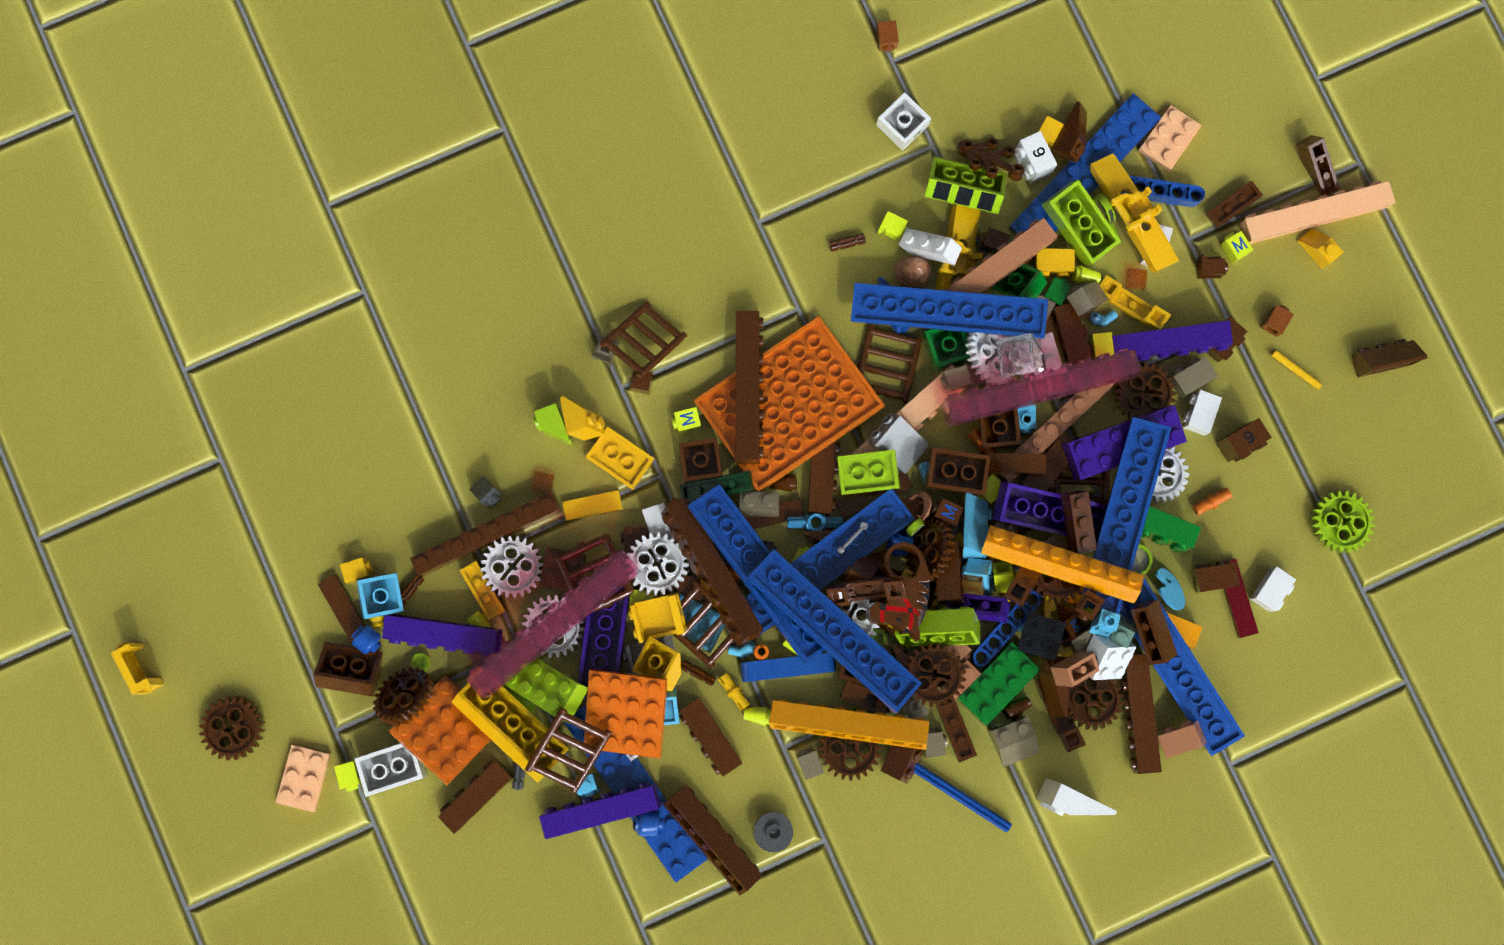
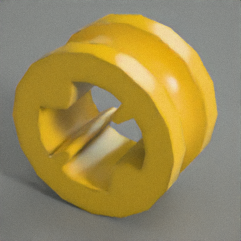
M385 616L370 618L369 621L372 622L371 627H383Z

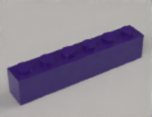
M1230 320L1112 336L1114 361H1119L1120 364L1131 362L1130 359L1137 358L1138 361L1150 360V357L1158 356V359L1170 357L1169 354L1176 353L1177 356L1189 355V352L1197 351L1198 354L1207 353L1209 349L1215 348L1217 351L1228 350V347L1233 344Z
M389 614L385 615L382 639H389V643L401 644V641L407 642L408 646L425 644V648L437 649L439 646L444 647L445 651L455 652L456 649H461L465 654L481 652V656L493 657V654L500 652L503 629Z
M648 781L638 784V788L631 789L630 786L621 788L619 793L612 794V792L600 794V798L597 799L587 797L582 799V803L574 804L573 801L563 804V808L556 809V807L547 808L539 816L544 837L549 839L658 810L661 807V802L656 784H649Z

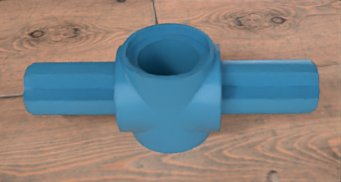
M805 514V517H787L788 528H805V531L839 528L844 524L843 517H826L825 514ZM813 517H817L820 521L817 528L811 526V519Z

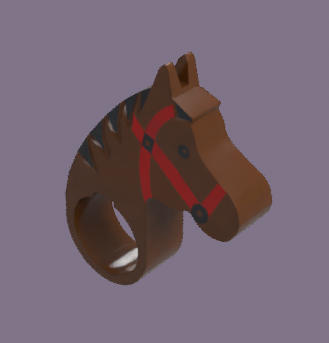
M900 542L884 552L880 567L884 577L903 579L908 597L907 599L890 600L884 604L880 602L875 603L867 608L866 618L872 624L893 627L899 632V635L909 634L914 641L920 640L919 626L925 617L930 594L929 571L920 550L913 544ZM904 550L912 556L915 563V569L911 575L912 578L897 576L891 570L889 557L892 551Z

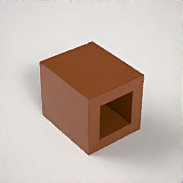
M896 20L878 22L876 34L879 51L890 52L897 49L899 38Z
M1276 305L1271 308L1260 328L1278 337L1284 333L1294 314L1289 312L1290 310L1287 307Z

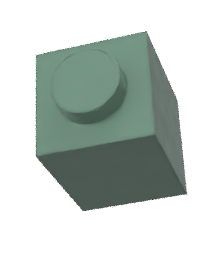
M1121 615L1117 631L1112 633L1109 640L1128 649L1137 630L1135 622Z

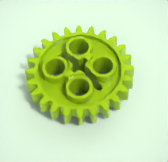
M1337 491L1335 495L1333 493L1328 494V498L1322 497L1323 503H1316L1319 509L1312 510L1316 516L1310 518L1316 521V524L1311 525V527L1317 529L1313 535H1320L1317 541H1325L1323 547L1330 545V551H1335L1337 548V553H1343V551L1350 553L1351 549L1358 551V546L1360 548L1364 547V542L1370 541L1367 535L1374 534L1370 528L1376 527V525L1371 523V520H1374L1375 517L1369 516L1373 509H1366L1369 503H1361L1363 497L1356 499V493H1352L1349 496L1348 491L1343 492V494L1341 491ZM1342 504H1344L1347 507L1346 513H1344L1341 509ZM1327 516L1332 518L1331 525L1327 523ZM1355 519L1359 522L1358 529L1354 526ZM1340 531L1344 533L1345 537L1343 540L1339 537Z

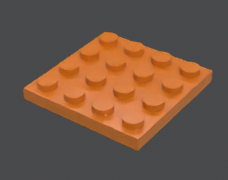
M596 669L589 670L585 722L605 731L608 729L612 731L602 751L659 759L662 757L668 678ZM585 731L584 743L595 748L600 738Z
M445 675L433 687L434 691L431 692L433 697L427 699L430 704L423 706L425 710H419L418 717L413 715L412 721L406 719L403 725L399 721L397 726L394 725L389 730V733L448 786L491 739L452 703L461 689Z

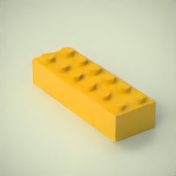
M483 668L455 696L452 703L538 783L544 776L534 771L527 772L525 767L548 728ZM554 737L551 738L547 747L563 755L569 750L562 741ZM542 754L537 764L551 770L558 761Z

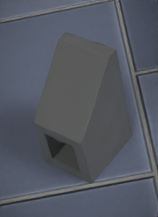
M484 476L469 489L488 508L495 506L500 501V496L502 495Z

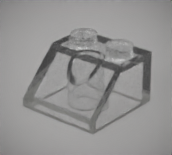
M1033 333L996 339L1001 378L1046 371L1044 352Z

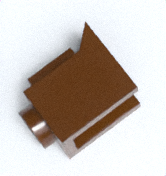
M1201 254L1197 258L1198 279H1221L1228 272V262L1225 261V258H1221V256L1206 257Z
M1085 590L1074 608V611L1078 612L1076 616L1086 622L1088 619L1093 621L1105 599L1090 590ZM1087 600L1095 604L1091 613L1082 609Z

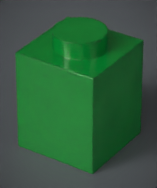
M1054 277L1043 297L1056 303L1054 307L1061 306L1072 285L1068 284V281L1064 278Z

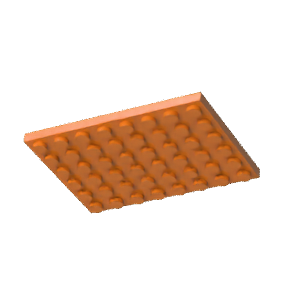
M819 316L763 353L764 365H760V372L764 373V384H760V391H764V402H760V409L764 410V421H760V428H764V439H760V447H764V458H760V464H738L743 472L751 471L753 487L757 492L763 491L885 408L884 403ZM735 372L693 401L736 461Z

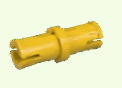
M725 673L718 679L728 693L727 696L731 697L740 711L750 705V702L740 691V686L737 687L728 673Z

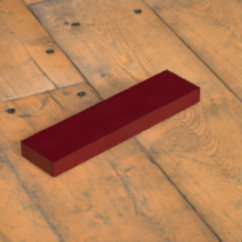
M1230 560V563H1236L1240 586L1224 588V592L1238 638L1258 634L1259 631L1237 560Z

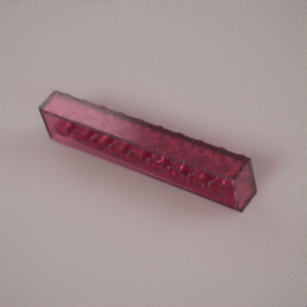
M1128 348L1116 351V354L1112 356L1106 353L1099 355L1097 359L1092 361L1090 358L1080 360L1078 364L1073 366L1072 363L1060 366L1057 370H1053V368L1045 369L1038 375L1034 373L1026 374L1019 380L1015 378L1007 379L1001 385L991 383L982 390L972 388L963 395H959V393L950 394L941 405L946 425L951 427L1132 379L1141 373L1135 349L1128 351Z
M619 550L615 551L609 557L611 559L605 565L603 563L598 565L594 569L595 573L590 577L585 576L578 582L579 586L575 590L569 589L563 594L564 599L559 603L555 601L547 608V613L543 616L541 614L536 616L531 621L533 624L527 629L524 627L516 633L517 637L513 641L508 640L500 646L502 650L497 654H490L484 660L486 662L484 665L473 668L466 680L481 698H489L642 572L632 558L624 550L621 552Z

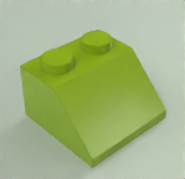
M556 403L534 411L536 417L533 418V421L539 431L565 444H573L570 435L566 433L565 422Z

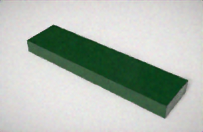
M751 471L680 484L682 499L686 498L688 503H691L719 484L727 495L752 491L754 489Z

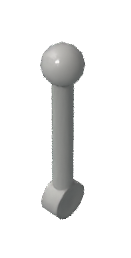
M862 522L860 524V528L845 542V544L837 548V552L843 554L845 552V548L862 532V530H866L868 528V524Z

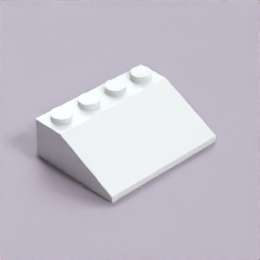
M1048 778L1045 779L1036 798L1041 801V806L1061 816L1064 813L1068 815H1116L1117 811Z

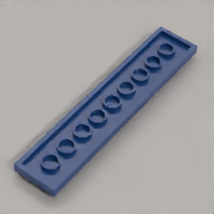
M1133 93L1087 142L1084 153L1078 162L1070 161L1009 228L1015 234L1020 231L1025 232L1030 228L1029 225L1036 219L1040 221L1044 218L1053 231L1056 232L1058 228L1041 204L1068 183L1078 179L1087 193L1091 195L1099 185L1090 172V164L1113 153L1121 162L1161 117Z
M854 283L851 322L1044 339L1048 299Z
M1132 417L1093 559L1132 571L1172 427ZM1084 587L1083 593L1085 590H1090L1105 599L1100 609L1116 614L1120 613L1123 603L1122 599ZM1088 600L1084 605V607L1092 610L1095 606V604L1091 603Z
M720 484L690 503L687 508L802 662L806 665L825 651L823 647L747 579L771 552Z
M889 489L790 564L817 589L821 590L844 573L849 565L852 566L857 559L868 555L915 518L893 489ZM862 522L867 523L868 528L866 530H862V532L845 548V552L843 554L838 553L837 548L845 544V542L860 528V524ZM750 593L745 599L764 629L762 632L764 633L774 623L752 593Z
M774 549L748 576L747 579L895 714L922 684Z
M1145 578L1135 603L1123 600L1120 615L1134 621L1130 611L1141 602L1157 599ZM1161 605L1178 655L1167 663L1153 666L1188 720L1191 719V722L1198 720L1207 741L1204 746L1209 754L1213 756L1242 739L1245 735ZM1136 630L1134 637L1144 651L1138 631Z
M587 704L577 710L574 716L585 721ZM563 721L574 738L584 743L585 730ZM602 751L594 763L595 768L613 794L619 793V789L629 786L631 789L638 788V784L643 782L655 783L637 757L630 761L626 754ZM656 785L661 807L655 811L658 812L659 818H663V828L654 837H643L676 883L708 860V858L663 806L667 799Z

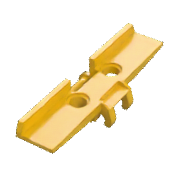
M1114 153L1091 163L1090 172L1105 197L1111 203L1113 210L1116 209L1126 224L1127 233L1150 271L1155 273L1178 262V257L1155 219V216L1162 211V207L1158 204L1154 208L1148 199L1152 192L1150 187H1146L1142 192L1138 191ZM1122 191H1127L1129 194H1127V193L1121 194V192H1122ZM1147 223L1150 229L1144 231L1141 224Z
M958 204L952 205L946 237L952 238L962 249L955 265L942 262V266L938 271L935 290L943 288L947 290L952 286L950 284L952 276L962 279L967 275L966 271L974 266L976 261L982 260L983 253H974L980 217L979 209L968 208Z

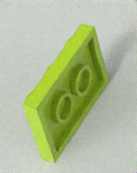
M895 449L837 456L842 495L900 488Z

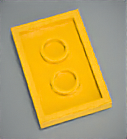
M608 426L604 430V435L599 437L585 457L631 490L635 489L655 460V458Z

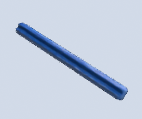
M919 763L916 764L914 768L916 775L1004 832L1010 830L1012 824L924 766Z

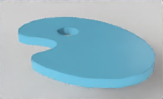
M1164 568L1158 569L1155 575L1164 586L1158 588L1160 596L1172 609L1177 611L1183 609L1185 606V596L1179 582L1168 570Z

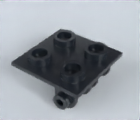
M1028 612L1017 650L1056 661L1066 623Z

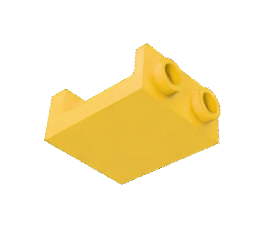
M678 592L634 602L628 609L629 617L634 621L635 625L633 628L634 637L638 639L639 643L646 641L649 636L659 638L672 634L679 635L687 631Z
M124 642L116 646L117 650L111 652V655L132 695L148 694L164 685L161 678H147L135 652L144 648L143 644Z

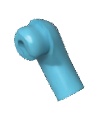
M1111 310L1104 316L1095 311L1090 314V322L1093 325L1105 327L1115 320L1118 314Z
M751 640L742 647L730 645L728 654L746 658L754 653L756 643Z

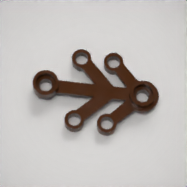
M989 138L984 143H973L970 140H963L958 143V153L963 157H967L970 169L979 170L982 161L988 178L993 179L997 177L998 168L992 166V164L1008 171V177L1013 181H1020L1023 178L1024 169L1022 165H1011L998 159L1002 157L1012 158L1015 151L1012 146H1005L1003 150L983 152L981 150H996L998 140Z

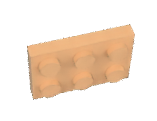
M1170 105L1138 151L1169 172L1202 125Z
M295 744L291 745L275 803L315 812L331 754Z

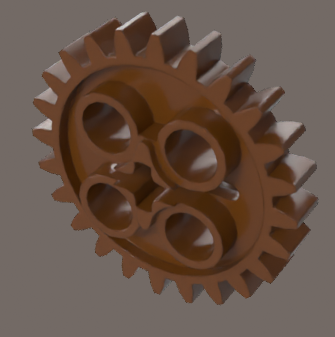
M1139 362L1135 364V368L1132 365L1129 366V371H1122L1124 376H1118L1120 382L1114 384L1115 387L1119 388L1113 392V394L1119 396L1114 401H1120L1121 404L1117 408H1124L1122 415L1129 413L1128 420L1165 406H1171L1169 403L1176 402L1175 399L1171 398L1177 394V392L1172 391V388L1176 385L1170 384L1173 377L1167 378L1168 371L1162 373V366L1155 369V363L1151 364L1150 367H1148L1147 362H1144L1142 367ZM1132 379H1136L1139 382L1138 388L1132 385ZM1151 380L1157 381L1158 388L1152 387ZM1145 389L1146 393L1151 394L1145 397L1144 393L1129 394L1128 391L1141 392ZM1153 392H1161L1162 394H1153ZM1132 398L1138 399L1139 406L1132 404ZM1151 398L1158 401L1157 407L1151 404Z
M933 518L931 520L926 519L924 526L913 535V545L923 555L931 581H934V577L939 578V572L945 573L944 567H949L948 560L953 559L950 553L955 552V550L951 549L955 542L951 541L954 535L950 534L952 529L948 528L949 524ZM908 553L905 558L909 560L905 564L909 566L908 569L914 572L915 563L912 556Z
M1061 539L1057 540L1056 545L1053 540L1049 541L1050 545L1069 550L1068 540L1064 545H1062ZM1042 574L1035 584L1037 586L1035 593L1043 592L1041 595L1042 599L1048 595L1049 602L1055 597L1057 603H1060L1061 598H1063L1064 602H1068V596L1075 599L1074 593L1081 595L1082 592L1079 588L1084 589V587L1070 583L1068 589L1061 586V579L1052 576L1051 581L1046 583L1042 580Z
M929 644V649L927 650L924 646H921L922 652L919 653L917 650H914L916 656H908L911 663L905 662V665L909 668L908 671L919 681L922 679L929 681L928 688L920 689L918 687L913 695L916 694L915 702L922 699V706L929 702L930 708H932L934 703L940 708L941 702L948 706L947 700L950 699L955 702L954 694L961 696L958 689H965L961 682H966L967 679L961 675L967 672L960 669L965 664L964 662L958 663L960 655L953 657L955 651L951 650L948 653L947 646L943 650L940 649L939 644H937L936 649H933L931 644ZM923 660L931 661L932 665L929 669L924 670L921 668ZM944 662L951 664V670L942 672L940 670L941 664ZM934 671H937L938 675L952 676V679L937 677L936 681H933L931 676H919L917 673L933 674ZM946 682L949 688L947 691L941 692L938 690V684Z
M410 667L408 671L403 668L400 674L396 671L394 677L389 676V681H383L384 686L378 688L380 693L374 695L377 699L373 701L375 705L373 710L377 717L388 725L393 723L397 726L399 721L403 725L406 719L412 721L413 715L418 717V711H424L423 706L430 704L427 699L433 697L431 692L434 691L432 687L434 683L431 681V677L418 667L415 669Z
M1089 677L1074 687H1069L1068 717H1073L1071 723L1078 721V727L1085 724V730L1090 729L1092 725L1095 731L1098 729V725L1103 729L1105 728V723L1107 725L1112 724L1111 719L1117 720L1118 717L1115 713L1119 714L1122 712L1118 706L1124 705L1123 702L1119 701L1124 695L1118 694L1122 687L1115 686L1118 680H1092ZM1087 680L1092 681L1094 685L1093 689H1089L1087 687ZM1102 693H1106L1108 695V702L1102 700ZM1075 694L1082 698L1081 704L1075 702ZM1090 695L1094 696L1093 702H1090L1089 700L1091 698ZM1091 707L1096 709V717H1093L1090 714L1089 711Z
M230 696L225 697V702L222 699H218V705L211 703L212 710H205L208 716L201 717L205 724L199 725L200 728H204V731L199 733V735H205V739L201 743H208L205 749H213L211 755L219 753L218 759H223L225 756L226 761L231 760L232 756L234 760H238L240 756L242 758L247 757L246 751L253 753L252 746L259 747L256 740L263 739L259 732L265 731V729L260 728V725L264 724L265 721H259L263 714H256L259 707L251 708L252 701L246 703V698L239 700L238 696H233L232 700ZM236 710H238L241 714L239 720H236L234 718V712ZM218 718L221 719L223 723L220 729L216 726V721ZM234 725L235 728L230 732L229 728ZM243 728H246L249 732L247 738L242 736ZM226 736L230 739V745L228 747L224 744V738Z
M824 736L826 739L819 740L820 743L824 744V746L818 748V750L824 751V754L819 757L826 759L823 766L829 764L828 772L835 770L834 777L840 773L842 780H844L846 775H848L850 781H852L853 775L860 780L861 773L866 777L868 776L866 770L868 769L873 772L874 769L871 765L879 764L875 758H881L877 751L882 750V747L877 746V743L843 739L849 746L852 744L855 746L853 750L863 758L861 762L853 752L847 753V747L836 737ZM835 743L842 747V751L839 754H834L831 751V746ZM865 743L869 746L867 754H862L859 751L860 744ZM846 758H854L856 761L855 767L848 768L845 765Z

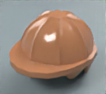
M910 256L901 259L896 264L894 274L896 279L905 286L912 288L922 287L930 279L931 266L923 257Z
M918 492L902 500V503L915 518L909 524H912L918 518L925 523L926 519L928 520L931 516L933 507L928 493Z

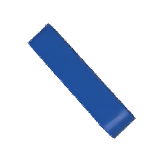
M1129 175L1134 185H1139L1142 191L1146 187H1150L1152 192L1148 199L1152 202L1195 207L1205 197V191L1200 186ZM1153 188H1158L1161 194H1156ZM1122 191V192H1121V194H1124V193L1129 194L1127 191ZM1172 191H1177L1179 197H1175ZM1191 193L1195 194L1198 200L1193 199Z
M1031 591L1030 594L1035 597L1033 605L1028 604L1027 600L1023 607L1015 603L1009 609L1007 624L1010 626L1009 633L1004 634L1001 630V626L1004 623L998 622L972 651L970 660L974 665L986 666L1026 621L1027 613H1033L1040 605L1041 596L1039 593ZM1016 609H1020L1022 611L1021 619H1016L1014 617V611ZM992 637L997 640L995 648H991L988 644L989 639ZM978 652H982L985 656L982 663L976 660Z
M829 653L819 654L806 665L799 656L740 663L742 682L837 671L835 658Z

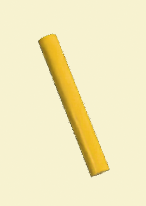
M1277 350L1272 353L1271 356L1317 390L1322 386L1321 382Z

